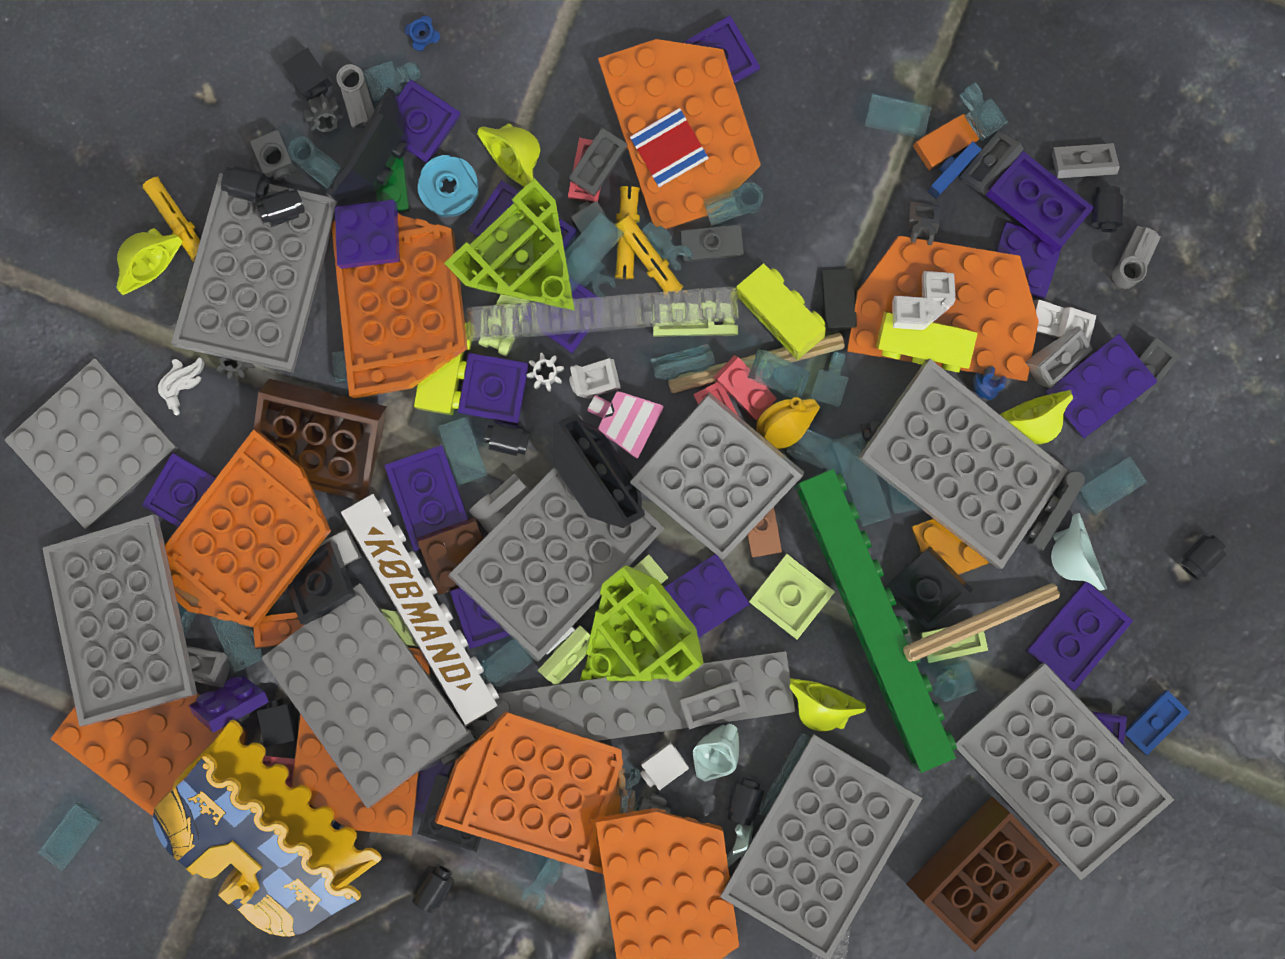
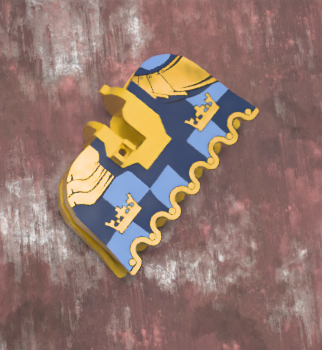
M230 720L217 738L186 767L175 780L172 790L162 797L156 805L153 813L155 832L169 854L185 866L191 875L197 873L203 878L211 879L221 873L229 864H232L234 868L223 882L218 895L227 904L232 903L257 928L269 934L286 937L303 934L332 914L361 898L360 891L348 884L381 861V854L373 848L357 850L354 847V842L357 839L355 830L350 827H343L339 830L334 829L331 826L334 818L333 810L328 806H321L316 809L311 808L308 804L312 796L310 789L305 785H298L294 788L288 787L285 782L289 775L288 769L282 764H275L271 767L264 765L262 759L266 751L263 745L254 742L249 745L241 744L239 738L243 733L242 727L237 721Z

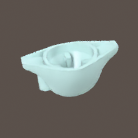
M1080 513L1072 516L1068 529L1053 534L1056 543L1051 554L1052 564L1058 574L1066 579L1085 581L1095 586L1098 590H1106L1107 587Z
M722 724L698 742L693 750L696 777L706 782L729 775L735 771L739 758V736L736 726Z

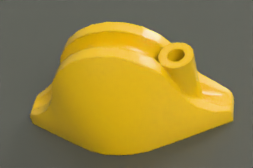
M799 397L778 401L770 405L761 414L756 424V432L776 449L789 447L803 437L819 411L820 406L815 399L801 400Z

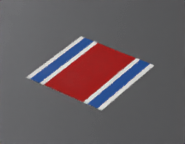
M680 108L630 137L658 187L709 159Z

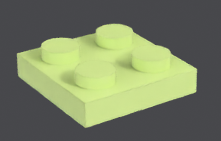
M786 554L748 602L798 640L835 591Z

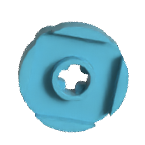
M450 155L435 157L425 164L420 173L418 194L423 204L440 217L446 218L461 215L468 211L478 198L479 182L472 166L461 158L450 157ZM444 179H448L449 182L456 181L457 184L453 187L454 192L450 194L447 191L441 192L440 189L443 187L442 181Z

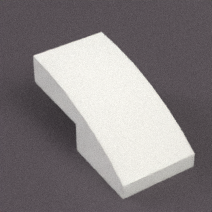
M1039 299L1033 300L1039 321L1037 333L1059 339L1079 326L1090 343L1096 315L1072 307L1063 308Z

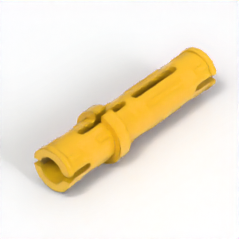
M153 177L142 185L143 190L146 191L159 213L173 231L172 235H177L183 241L181 245L190 256L191 261L194 262L200 244V239L195 233L196 228L194 224L188 222L175 201L161 183L160 178Z
M621 186L620 213L616 214V221L630 214L635 223L640 222V215L637 214L640 188L631 186V199H628V186ZM619 230L614 278L623 279V267L625 266L626 279H634L635 252Z
M625 215L614 224L648 269L647 275L656 280L668 298L677 294L683 288V285L679 283L669 269L667 259L661 258L631 215ZM632 233L635 234V236H636V237L638 238V240L641 242V244L643 245V247L646 249V251H647L646 254H645V252L643 251V249L640 247V245L637 243V241L634 239V237L632 236ZM651 258L655 261V263L657 264V266L660 268V270H661V271L663 272V274L666 276L665 279L662 277V275L660 274V272L657 270V268H656V267L654 266V264L651 262Z

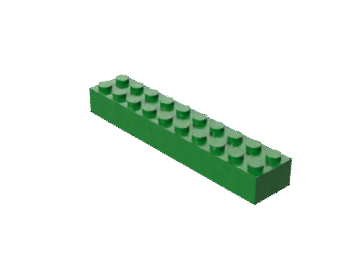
M834 469L795 485L797 494L912 766L923 773L956 759L953 750L957 749L955 740L951 732H947L943 728L941 721L945 720L944 714L939 704L934 703L929 695V692L933 691L931 683L926 674L919 672L916 665L921 661L919 659L909 662L903 652V648L908 645L904 636L908 634L906 624L901 616L898 617L894 613L892 606L896 605V601L890 588L883 587L880 577L884 576L879 561L872 559L868 549L872 547L870 539L865 530L860 531L855 520L860 519L854 503H848L844 495V491L848 489L842 474H836Z

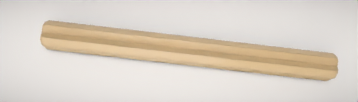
M836 333L825 336L798 361L843 349L845 344L842 334ZM785 347L741 358L753 373L797 361ZM727 362L669 377L668 385L671 393H678L716 383L717 381L713 377Z
M1047 584L908 644L903 648V652L909 662L919 660L1059 598L1060 592L1057 590L1056 584Z

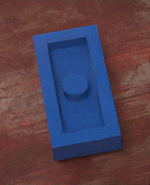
M972 141L956 159L951 155L939 168L943 174L931 185L927 192L937 199L982 149Z
M1164 690L1126 728L1125 736L1147 756L1190 712L1168 690Z

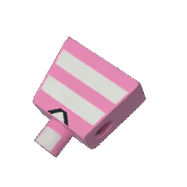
M617 391L612 402L595 395L587 411L602 418L598 427L601 433L638 460L664 410V406Z

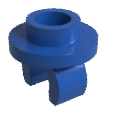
M993 366L985 369L984 374L977 372L973 376V389L975 393L981 398L988 400L995 398L998 391H1001L1006 383L1005 376L998 380L991 379L995 373Z

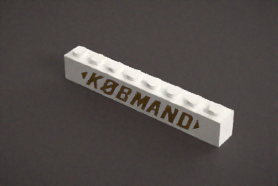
M374 494L341 512L343 519L465 727L498 707L495 701L499 699L495 688L491 682L485 685L479 675L484 672L482 666L475 656L469 658L464 648L468 646L465 637L460 630L454 632L448 621L453 619L444 603L438 605L433 596L437 593V590L429 577L423 579L419 573L418 568L422 567L414 551L408 553L402 544L406 541V538L398 524L392 527L387 518L391 515V512L384 500L380 499L377 501Z

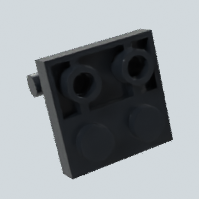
M436 774L417 834L477 853L481 837L435 822L449 781L448 777Z

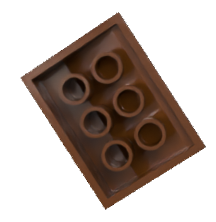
M268 379L258 392L254 429L259 430L304 468L312 489L361 501L368 497L383 434L387 406Z
M991 797L906 885L958 937L976 952L1056 870L1060 863L1004 806Z

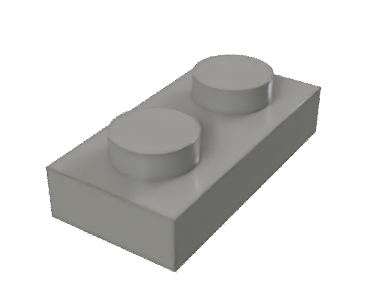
M1114 143L1053 148L1052 158L1057 178L1118 174L1120 166Z
M738 680L679 699L689 729L748 711Z

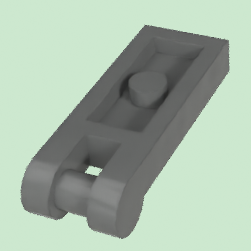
M1073 471L1065 474L1060 482L1062 488L1058 495L1053 494L1044 506L1046 514L1042 521L1037 520L1029 530L1028 536L1031 538L1027 545L1037 551L1045 549L1085 483V478L1081 472Z

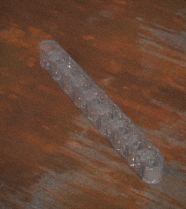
M736 287L573 299L575 311L538 302L480 306L465 309L468 341L722 322L739 319Z

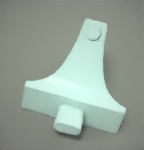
M753 821L750 826L743 824L736 826L735 832L737 837L735 845L727 855L728 867L739 857L742 858L752 841Z

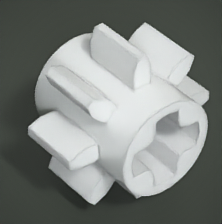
M540 353V361L537 363L529 361V364L533 367V372L526 375L530 379L536 378L535 389H538L543 384L546 385L548 391H551V384L553 382L562 383L557 375L559 372L564 371V367H555L554 364L557 360L555 355L550 360H547L543 353ZM543 365H547L550 370L554 369V372L549 374V379L544 380L542 375H537L538 372L542 371Z

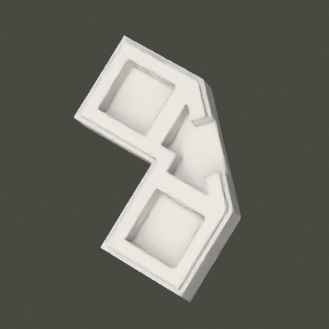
M924 271L921 276L922 297L894 296L892 300L893 328L924 330L953 306L956 300L954 273Z

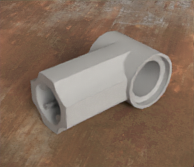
M346 64L337 73V83L341 88L352 128H362L367 125L375 110L364 73L358 66ZM350 74L359 75V83L354 87L345 86V79Z
M1136 226L1119 263L1112 271V280L1119 288L1129 289L1146 276L1147 266L1161 237L1156 231L1148 227ZM1124 266L1133 269L1135 273L1134 279L1128 278L1125 275Z
M513 474L491 495L487 494L469 510V513L476 518L477 522L489 534L522 501L530 490Z

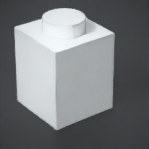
M670 741L641 762L644 770L640 774L650 788L656 785L658 790H661L687 771L689 765Z

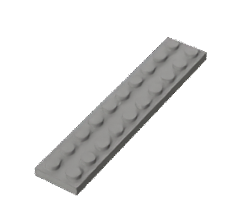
M786 651L705 662L680 682L669 681V679L607 681V678H596L497 693L499 699L495 701L498 707L486 714L487 720H489V727L507 711L596 741L688 728L679 699L736 680L739 681L748 711L704 725L795 712L793 693L789 687L790 673Z

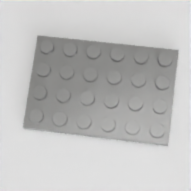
M219 173L171 343L174 347L294 373L330 239L332 222L335 220V207H338L339 202L327 196L297 190L305 212L299 214V218L271 228L268 222L263 224L259 216L257 206L261 205V201L255 203L229 196L228 192L221 190L223 174ZM270 184L267 196L285 189H289V191L294 189Z
M931 359L926 360L858 457L861 462L997 569H1003L1068 471Z
M554 467L448 577L539 662L601 596L602 584L623 566H630L665 528L645 509V516L625 528L588 517Z
M157 515L146 516L42 548L79 726L92 725L197 695L165 544Z
M360 583L353 588L356 594L355 597L323 617L301 627L265 654L262 660L367 808H371L470 732L367 589Z
M1045 662L1037 667L955 741L957 750L1080 880L1084 879L1174 801L1173 796Z
M813 734L720 897L823 959H831L923 798Z

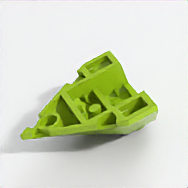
M535 178L512 199L513 204L470 245L466 242L444 263L467 287L575 311L556 200Z
M625 565L602 584L600 595H602L599 609L595 613L586 652L588 657L586 666L582 670L581 681L592 680L593 678H607V681L669 679V681L680 682L704 663L696 627L657 579Z

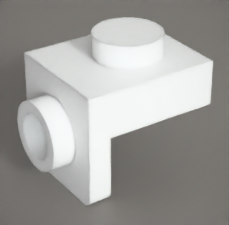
M611 358L583 367L578 365L570 367L572 375L569 381L573 392L577 396L589 399L595 395L599 396L621 389L615 362Z

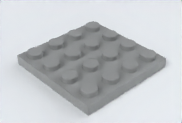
M96 358L87 364L5 439L6 443L86 530H89L178 449L176 444Z
M709 392L633 476L630 483L724 560L801 479L804 471Z

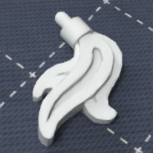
M198 358L195 363L184 367L182 362L177 359L172 360L173 368L160 380L158 393L166 400L168 408L173 410L174 415L180 414L178 409L180 402L177 397L179 391L193 388L202 379L198 376L205 364L202 358Z

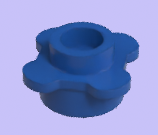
M422 16L405 27V34L411 37L413 48L416 51H423L426 45L437 43L440 40V34L432 27V19L429 16ZM421 31L425 32L424 36H420Z

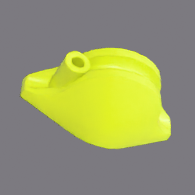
M506 124L500 129L480 127L478 129L477 135L506 175L523 187L533 180V169L540 154V145L533 134L525 129L513 127L511 124Z
M155 228L148 232L136 233L123 242L117 254L119 266L117 290L122 295H125L156 279L168 267L183 241L175 234L163 236Z
M1071 390L1037 397L999 415L1035 444L1048 443L1061 432L1063 414L1068 404L1072 401L1073 395Z
M790 678L789 687L798 699L800 719L805 726L812 730L829 731L835 728L844 729L849 717L863 713L866 710V703L836 688L818 682Z

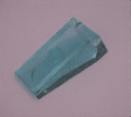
M463 417L438 426L458 485L487 476L469 418Z

